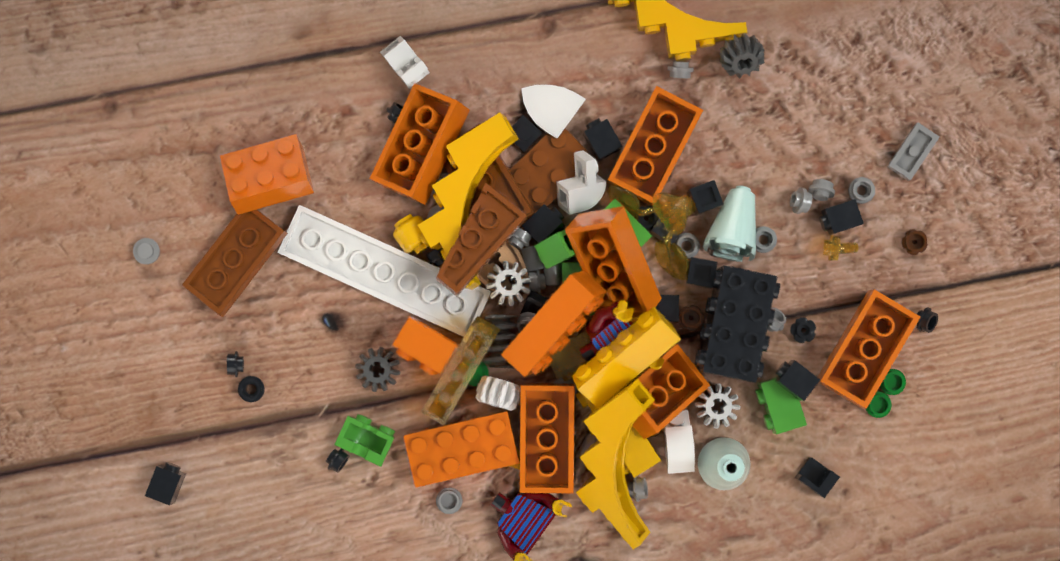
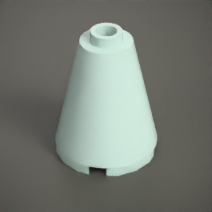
M736 186V188L730 189L723 202L724 205L721 206L704 240L703 248L707 251L709 247L714 250V256L725 260L742 262L743 257H749V261H752L756 255L755 194L746 186Z
M720 437L710 441L702 448L698 456L697 466L702 479L709 486L718 490H731L741 485L747 478L750 471V457L746 448L741 443L732 438ZM731 463L730 469L726 470V466Z

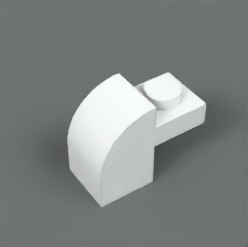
M401 36L380 51L409 89L430 73L423 61Z
M584 150L574 152L575 177L557 181L558 206L569 215L586 211L595 206L602 198L606 188V181L596 174L598 173L597 161Z
M683 410L663 428L668 474L694 472L695 470L692 425H690L688 410Z

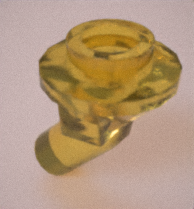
M830 235L829 240L824 239L823 255L828 256V261L838 260L839 254L856 253L859 250L856 242L841 244L840 237Z

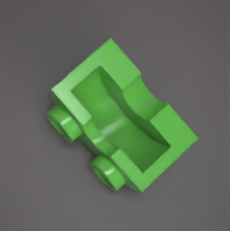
M357 414L356 418L347 416L335 445L382 467L395 437L393 435L395 430L384 425H380V428L371 425L372 419L361 414Z

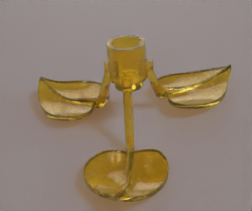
M610 185L608 190L610 202L616 199L637 221L639 219L638 215L643 216L654 212L660 218V221L664 223L669 233L664 239L665 242L657 241L655 243L656 259L669 275L679 280H686L689 271L688 258L680 246L671 243V237L674 234L679 235L685 230L687 217L695 212L696 208L692 199L687 195L678 197L667 193H658L653 197V208L641 210L639 209L640 202L635 194L619 186Z

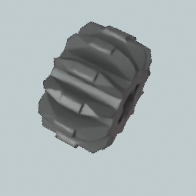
M746 33L741 37L734 35L733 40H725L724 47L720 48L721 65L730 76L736 74L739 79L743 74L750 76L752 71H759L760 65L765 63L763 45L755 35L750 37Z
M379 347L377 356L373 348L368 349L370 359L364 354L359 356L365 362V365L356 364L355 368L364 369V373H360L356 377L357 379L367 378L362 384L364 388L373 382V392H377L379 383L382 390L386 391L388 390L386 380L392 385L396 384V380L390 376L391 374L400 375L401 372L399 370H392V366H396L400 362L399 360L389 361L394 355L392 351L383 357V347ZM376 362H380V366L385 368L384 374H379L380 377H376V373L371 371L372 365L377 366Z

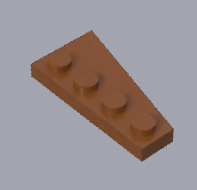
M485 183L465 225L460 230L456 242L440 268L436 280L457 297L524 223L527 215Z

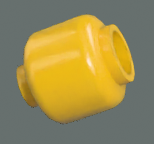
M409 214L394 225L396 229L393 232V236L405 253L415 251L416 254H419L428 248L419 236L421 230L418 224L424 221L420 216L413 217L412 214Z

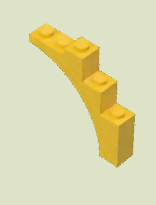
M607 0L608 5L614 4L615 7L628 6L631 1H634L638 32L645 31V34H655L661 32L660 29L664 28L668 59L675 58V61L690 60L691 55H695L697 51L696 44H699L701 48L711 47L715 45L716 41H731L734 35L741 37L744 33L747 34L746 22L721 23L703 20L684 13L666 0Z
M499 112L446 146L450 153L447 155L449 162L455 169H459L432 185L436 192L433 194V197L439 207H444V209L418 224L421 230L419 236L424 245L436 250L443 248L441 254L444 260L469 217L471 203L477 186L488 167L505 149L519 139L507 117ZM476 275L465 288L473 290L480 286L481 283L478 276Z
M638 379L611 397L601 407L596 408L583 421L598 440L590 445L579 457L586 468L592 472L593 476L586 480L575 492L592 513L600 509L606 519L612 523L633 550L643 543L650 534V530L639 516L629 494L624 469L625 448L633 424L655 400Z

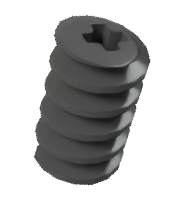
M501 314L485 316V320L491 322L492 325L484 327V331L491 333V335L483 338V341L490 344V346L483 348V352L490 356L483 358L482 362L488 364L489 367L515 369L501 354L511 344L509 340L517 337V334L510 332V329L517 327V323L510 321V319L518 316Z

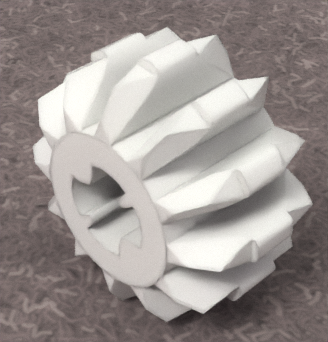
M508 261L503 262V271L498 265H494L493 269L498 275L496 276L492 273L487 275V278L495 281V283L486 284V289L496 288L490 294V298L493 299L500 294L499 305L504 303L506 297L508 298L509 306H513V296L519 302L524 300L519 291L525 294L530 292V289L523 287L522 284L531 283V279H521L527 270L524 268L517 273L516 270L519 265L517 262L513 264L512 270L509 269ZM505 277H511V281L514 279L516 284L512 285L511 290H505L506 286L504 288L501 286V283L505 281Z
M491 376L481 377L476 389V399L479 402L510 411L516 409L520 401L521 388L519 385Z
M717 383L715 385V392L709 386L706 389L707 396L704 393L698 396L704 400L703 403L695 402V407H703V410L699 411L696 415L698 418L707 415L703 422L706 426L713 419V427L715 429L719 428L720 420L727 427L729 426V421L726 417L729 416L731 419H737V416L731 413V410L740 409V405L732 404L733 401L738 399V395L734 394L728 397L731 392L729 386L722 393L721 384ZM715 399L719 402L722 401L724 404L720 407V413L711 409L714 406L713 401Z

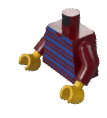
M617 300L611 306L601 307L595 311L592 319L586 326L591 342L579 349L587 363L596 356L601 348L608 346L614 341L620 332L634 324L631 320L634 309H627L628 303L621 300L619 302ZM659 357L649 367L660 369L664 358Z
M499 492L490 504L502 513V516L497 521L499 526L497 534L503 549L513 561H533L527 555L556 515L566 518L567 516L562 514V507L564 505L572 507L571 503L559 500L550 493L518 492L511 501Z

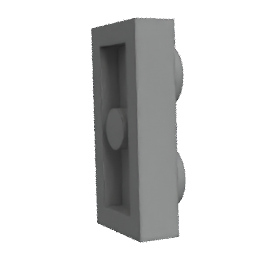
M917 122L887 167L907 181H910L939 139V136Z

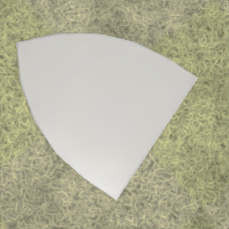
M533 85L521 88L523 103L530 117L540 128L555 138L559 137L586 100L577 93L560 86Z

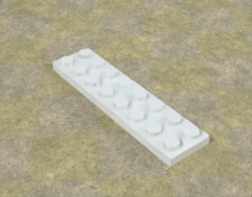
M301 205L298 206L287 230L288 234L283 239L277 252L467 339L471 338L491 294V291L478 286L473 290L464 288L456 297L436 280L440 270L439 267Z

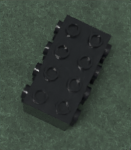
M726 265L717 268L715 277H713L712 297H708L705 313H708L707 321L705 324H702L700 339H703L700 350H697L694 365H697L699 372L754 383L757 382V378H762L764 371V362H761L762 352H767L770 336L766 335L767 327L773 324L775 310L771 309L773 299L778 298L780 283H776L778 276Z

